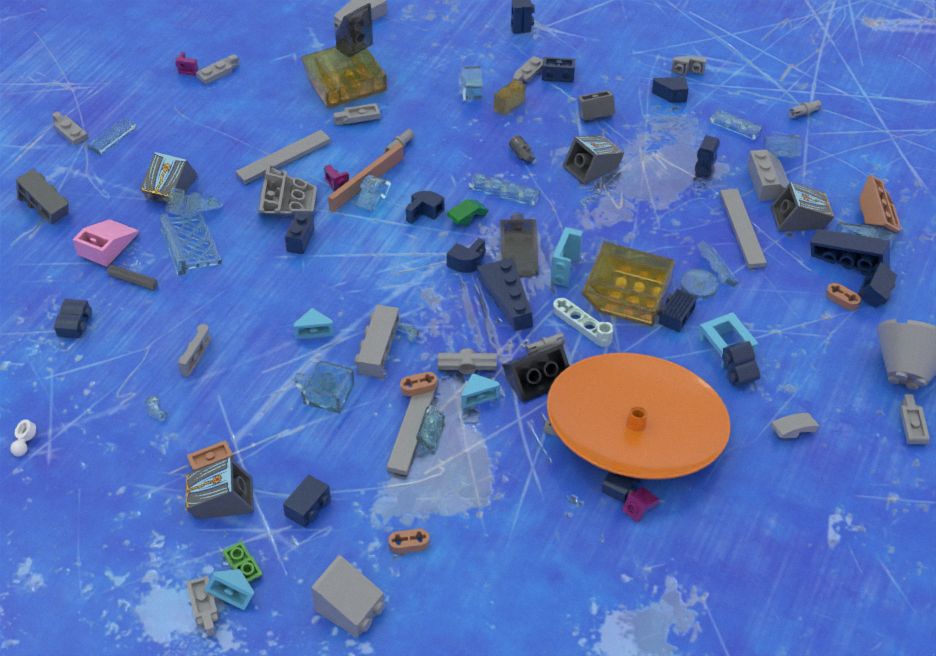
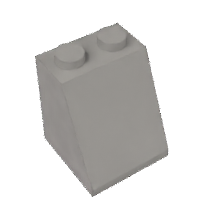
M340 555L337 556L311 587L315 612L356 637H359L363 631L366 632L369 629L373 618L376 615H380L385 607L384 593Z

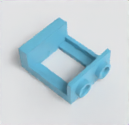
M565 227L552 257L551 283L569 287L571 260L579 262L581 258L583 231Z
M733 312L700 324L698 338L701 342L709 340L721 357L723 348L728 345L720 335L733 330L739 334L743 341H750L756 356L758 342ZM723 360L721 365L722 369L728 367Z

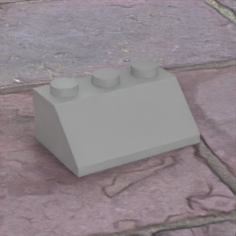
M767 149L750 151L747 168L759 201L776 200L789 184L781 161Z

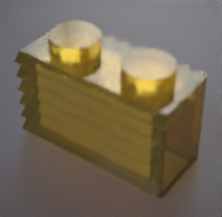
M513 79L507 86L494 93V111L505 116L526 100V85Z

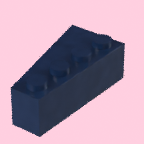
M817 229L810 241L812 257L832 264L835 262L839 263L848 270L853 268L861 271V274L864 276L867 275L872 267L880 262L890 269V240Z
M513 257L477 266L479 282L484 285L489 296H492L495 304L502 310L504 317L514 331L533 327L532 312Z

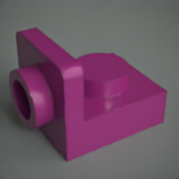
M181 52L179 57L176 58L175 65L178 68V74L196 76L198 71L197 59L186 58L185 52Z
M331 164L324 166L325 180L333 191H336L349 181L348 172L339 174Z
M642 487L629 493L622 510L638 522L645 511L657 506L660 499Z

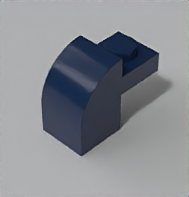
M419 191L412 194L411 203L408 204L405 210L406 221L412 224L422 214L435 220L445 210L444 197L432 191Z
M478 238L470 248L456 243L446 254L447 267L462 273L476 271L477 266L481 265V259L486 253L485 240Z

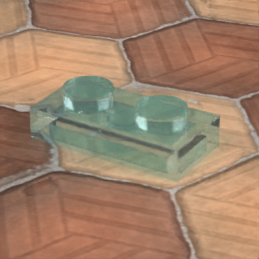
M433 405L426 407L416 439L428 450L436 447L445 420V416Z

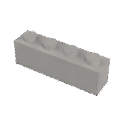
M376 305L375 311L371 312L370 325L366 326L365 339L361 340L360 353L356 354L354 364L357 366L358 374L381 378L400 321L399 308Z

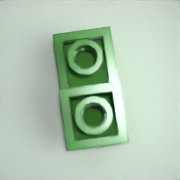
M242 541L222 551L232 570L240 569L248 583L263 575Z

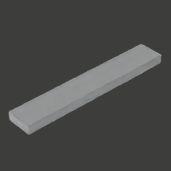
M319 130L235 171L236 176L246 185L264 176L268 163L272 164L273 168L279 169L331 143V139L322 130Z
M738 189L720 190V197L747 268L766 267L767 262Z
M436 389L411 397L387 465L388 472L402 475L408 474Z

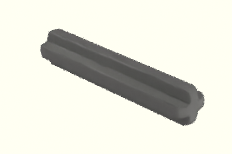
M110 265L107 268L108 275L152 290L158 286L157 280L115 265Z

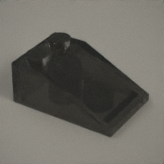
M370 3L345 15L336 33V49L348 58L373 45Z

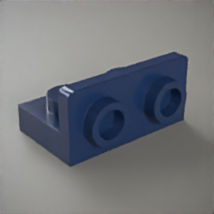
M544 57L542 80L574 82L576 59Z

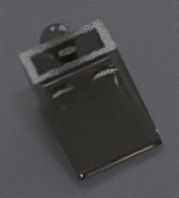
M513 213L510 220H500L501 260L513 257L519 276L539 275L536 219H524L521 213Z

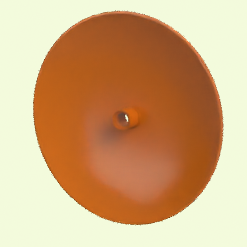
M609 353L583 359L561 372L551 385L548 393V417L554 431L562 442L589 463L627 477L670 479L697 472L707 467L720 456L726 447L730 435V419L726 406L717 392L707 382L680 365L649 355Z

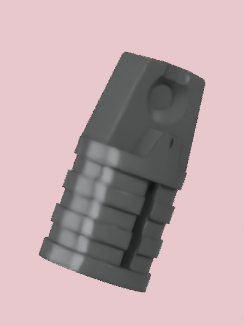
M520 135L511 138L509 146L522 160L525 159L532 163L536 158L530 151L532 148Z

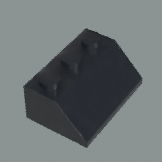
M551 344L503 363L502 366L508 383L521 402L548 392L560 373L569 367L563 345Z

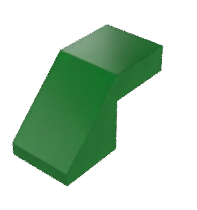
M466 199L449 210L446 215L456 224L468 226L475 214L486 216L489 210L479 201Z

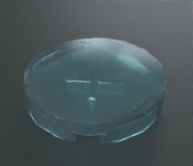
M694 269L683 275L681 289L690 295L696 296L697 300H706L708 297L715 296L718 291V280L709 271Z

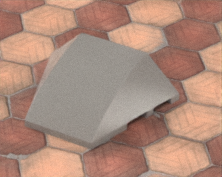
M268 163L257 213L273 216H295L296 212L312 214L317 187L298 177L293 178L287 175L286 171H279L273 168L272 164Z

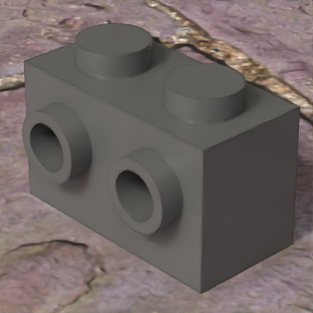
M610 90L577 96L579 115L583 120L592 121L597 117L606 118L611 116V114H616L614 95Z

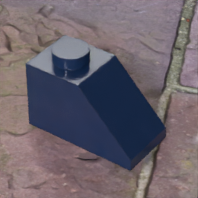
M685 77L653 78V94L671 103L687 102L689 88Z

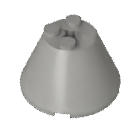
M897 319L886 320L878 324L877 335L888 376L887 381L893 384H905L911 390H918L919 386H926L936 375V326L914 320H908L907 323H897Z

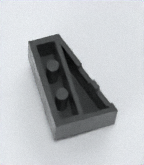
M32 169L16 179L17 199L19 201L25 200L28 203L27 207L30 209L33 207L37 209V214L50 224H53L69 213L68 200L64 196L61 197L57 193L56 188L53 185H49L41 173H37Z

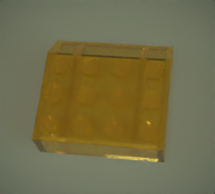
M361 39L301 56L308 80L327 109L387 91V75Z
M604 241L584 286L582 295L600 313L654 327L658 311L662 306L674 274L676 260Z

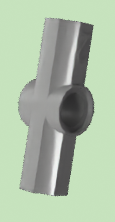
M468 348L460 350L459 353H438V370H459L460 373L466 375L474 373L475 370H497V354L475 353L474 350Z

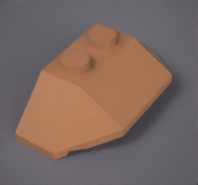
M870 174L859 198L865 224L878 231H900L902 228L889 193L885 189L884 182Z

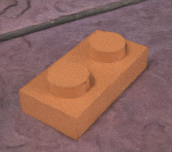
M226 440L187 455L188 462L193 471L228 457L234 460Z

